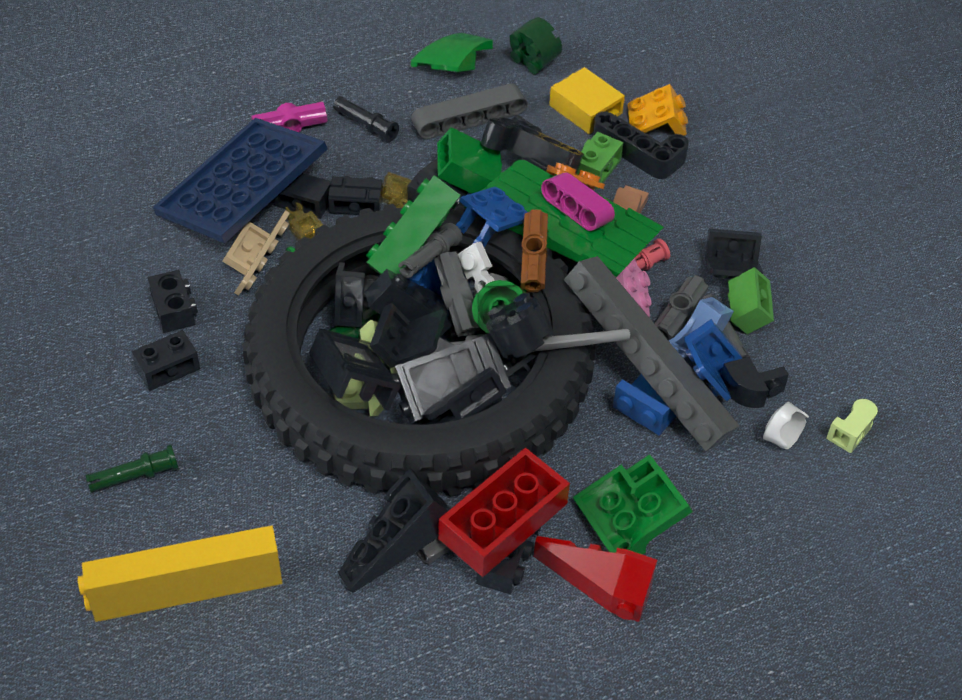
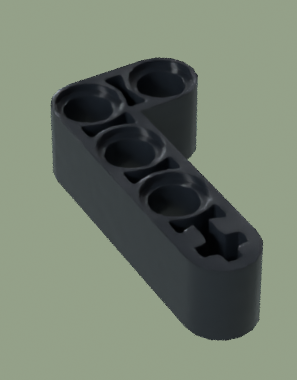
M604 111L596 114L593 136L599 132L623 142L621 158L652 177L666 179L685 164L689 140L684 135L672 134L663 142H659L610 112Z
M505 117L488 119L480 142L483 146L492 150H508L523 158L530 157L546 168L548 165L555 167L558 162L576 169V174L584 156V153Z

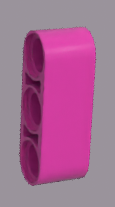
M567 172L561 173L542 183L541 190L544 198L586 230L592 231L613 221L615 212L612 205Z

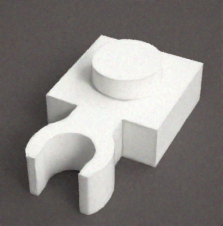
M482 242L474 243L457 254L466 278H474L477 292L484 287V283L488 284L495 281L488 274L487 270L492 267V264Z

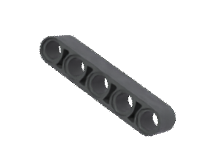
M512 83L418 108L411 115V121L423 139H431L444 135L451 127L461 131L486 124L488 119L508 118L519 115L526 110L528 101L518 86Z

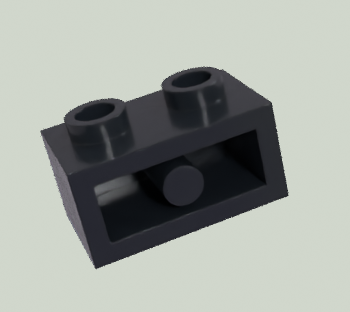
M183 330L131 351L135 369L149 391L200 370L197 351Z

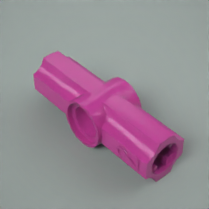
M323 102L298 107L292 103H284L277 108V111L251 116L252 120L256 117L296 132H300L302 127L327 122V114Z

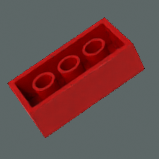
M525 447L439 518V540L480 576L484 577L568 504L570 483Z

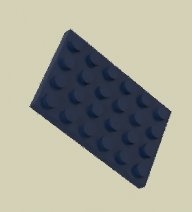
M255 117L153 206L156 215L226 243L327 150L326 143L317 138Z

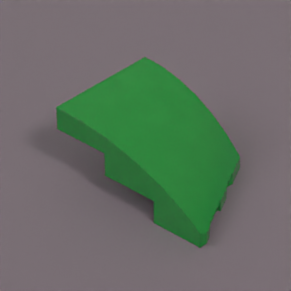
M466 33L452 34L426 46L411 60V66L429 65L431 69L455 72L475 70L476 51L493 49V39Z

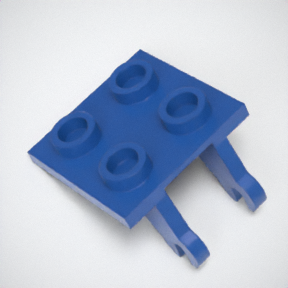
M491 187L460 198L459 202L467 208L456 226L464 234L477 215L482 216L487 221L473 244L482 242L485 247L496 231L499 232L524 223V214L528 212L521 204L514 202L505 195L502 189Z

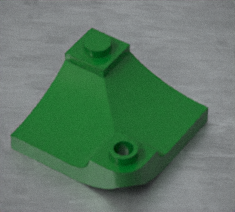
M650 454L627 470L621 464L573 496L608 551L616 553L617 548L643 555L646 553L647 544L652 539L693 512L689 504Z

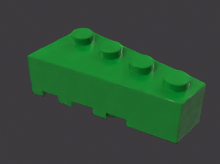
M435 175L430 181L426 178L417 189L419 195L415 201L409 200L400 211L403 216L398 223L392 222L383 233L386 238L381 245L376 243L366 255L369 258L367 261L368 266L380 275L386 269L396 274H401L399 270L402 268L398 267L399 263L424 246L435 228H440L450 213L449 210H454L459 204L460 194Z

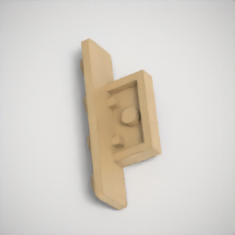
M284 211L270 234L253 223L248 222L224 257V263L245 275L234 292L238 296L244 288L249 291L257 278L253 275L254 271H261L268 260L264 257L265 253L271 254L278 243V240L275 239L276 235L282 236L289 223L285 221L290 214L288 211Z

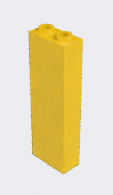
M273 525L83 562V575L78 576L80 595H83L86 611L92 610L95 622L282 584Z

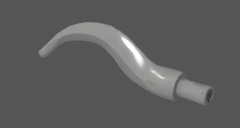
M628 329L585 334L546 336L542 338L544 344L534 351L624 341L630 339V332ZM486 334L468 335L465 341L450 343L458 345ZM497 347V350H498V352H499V355H500V357H502V354L500 353V351H499V349H498V347Z

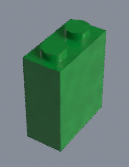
M451 127L437 142L438 178L470 193L479 192L502 173L501 152L483 146L480 143L481 141Z

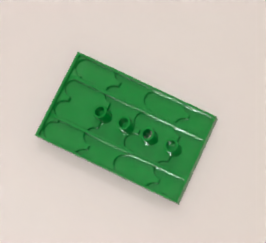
M526 160L514 162L512 166L502 172L483 189L491 187L500 188L514 202L521 204L527 212L541 210L547 213V248L578 263L579 261L598 256L615 277L664 228L631 208L626 210L603 197L614 208V219L606 225L588 231L544 198L541 190L542 183L554 176ZM524 223L508 229L523 236Z

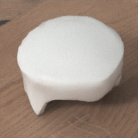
M787 402L771 416L765 427L763 438L783 449H789L798 440L806 425L805 418H809V416L792 403Z

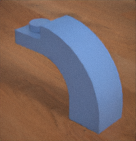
M713 297L702 299L699 301L685 327L668 341L688 365L692 367L695 364L685 352L688 346L684 337L710 319L723 331L734 311Z

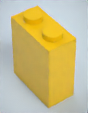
M584 67L551 87L549 106L583 131L591 134L593 133L596 114L604 111L610 112L617 117L623 114L625 95Z

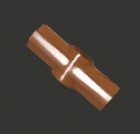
M531 210L524 214L521 288L528 292H539L545 289L548 214L541 210Z

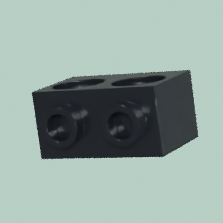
M180 270L147 277L163 333L194 326L193 314H197L198 310L195 299H189L188 297L191 294L188 279H182Z

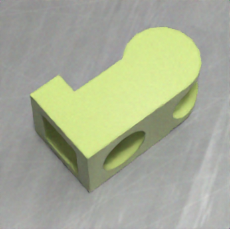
M867 399L855 401L849 416L845 420L837 417L832 422L826 439L852 453L871 429L873 420L878 412L877 406Z

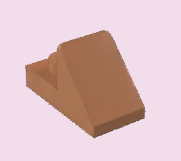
M625 185L624 188H618L613 202L626 210L631 208L641 213L648 201L649 193Z

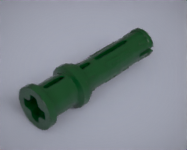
M167 445V449L152 454L145 452L143 455H140L141 459L92 474H86L87 482L100 479L99 482L88 485L90 492L93 493L94 491L144 475L147 478H153L156 473L172 468L174 471L179 470L172 445Z

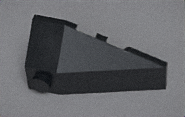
M410 468L389 489L384 497L387 503L379 516L373 515L369 522L372 525L364 540L357 541L338 572L346 587L352 593L425 547L439 536V518L447 513L450 508Z

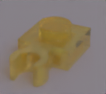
M391 172L386 174L382 197L389 200L387 204H394L396 208L404 207L403 205L408 202L407 185L411 182L410 179Z
M298 202L296 203L295 212L290 211L286 207V211L290 213L287 217L290 220V228L299 239L303 237L313 238L315 230L323 225L312 211L304 213L302 205Z

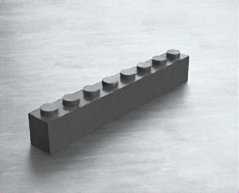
M596 256L579 261L565 277V282L606 331L629 330L630 339L616 341V344L701 447L707 451L721 444L739 427V424L601 259Z

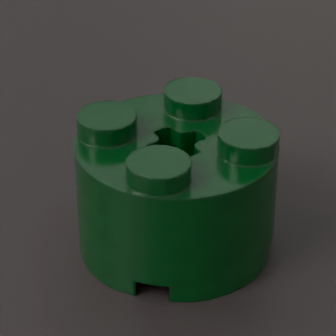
M535 17L514 31L509 36L512 49L510 56L515 63L521 62L527 66L532 74H536L562 53V43L559 36L555 38L552 31L555 29L552 25L540 17Z

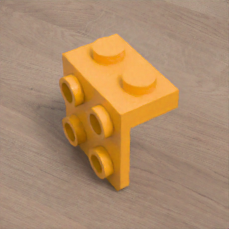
M668 84L628 103L629 122L644 133L668 123L675 134L685 136L687 135L685 124H688L687 116L683 111V108L686 107L682 95H677L671 84Z

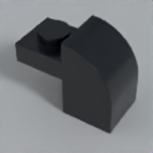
M750 357L724 363L721 373L731 399L749 408L764 407L767 396H776L784 392L789 376L784 366L759 373Z

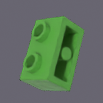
M597 132L591 140L588 139L581 151L584 153L577 174L580 173V170L599 176V182L604 183L621 161L623 142Z
M754 267L728 281V299L730 301V309L734 311L730 320L735 327H739L746 334H749L774 321L770 280Z

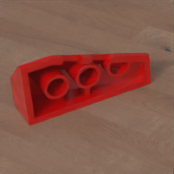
M542 536L536 537L534 558L609 612L616 614L624 620L640 622L651 592L657 564L656 559L627 549L617 548L616 553L601 551L600 545L590 544L589 548L586 549L577 547L572 541Z

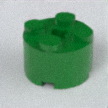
M505 280L489 282L476 294L473 300L472 313L474 320L484 332L489 334L486 327L490 319L488 312L502 305L503 302L505 306L514 302L513 300L517 296L526 293V291L518 285Z

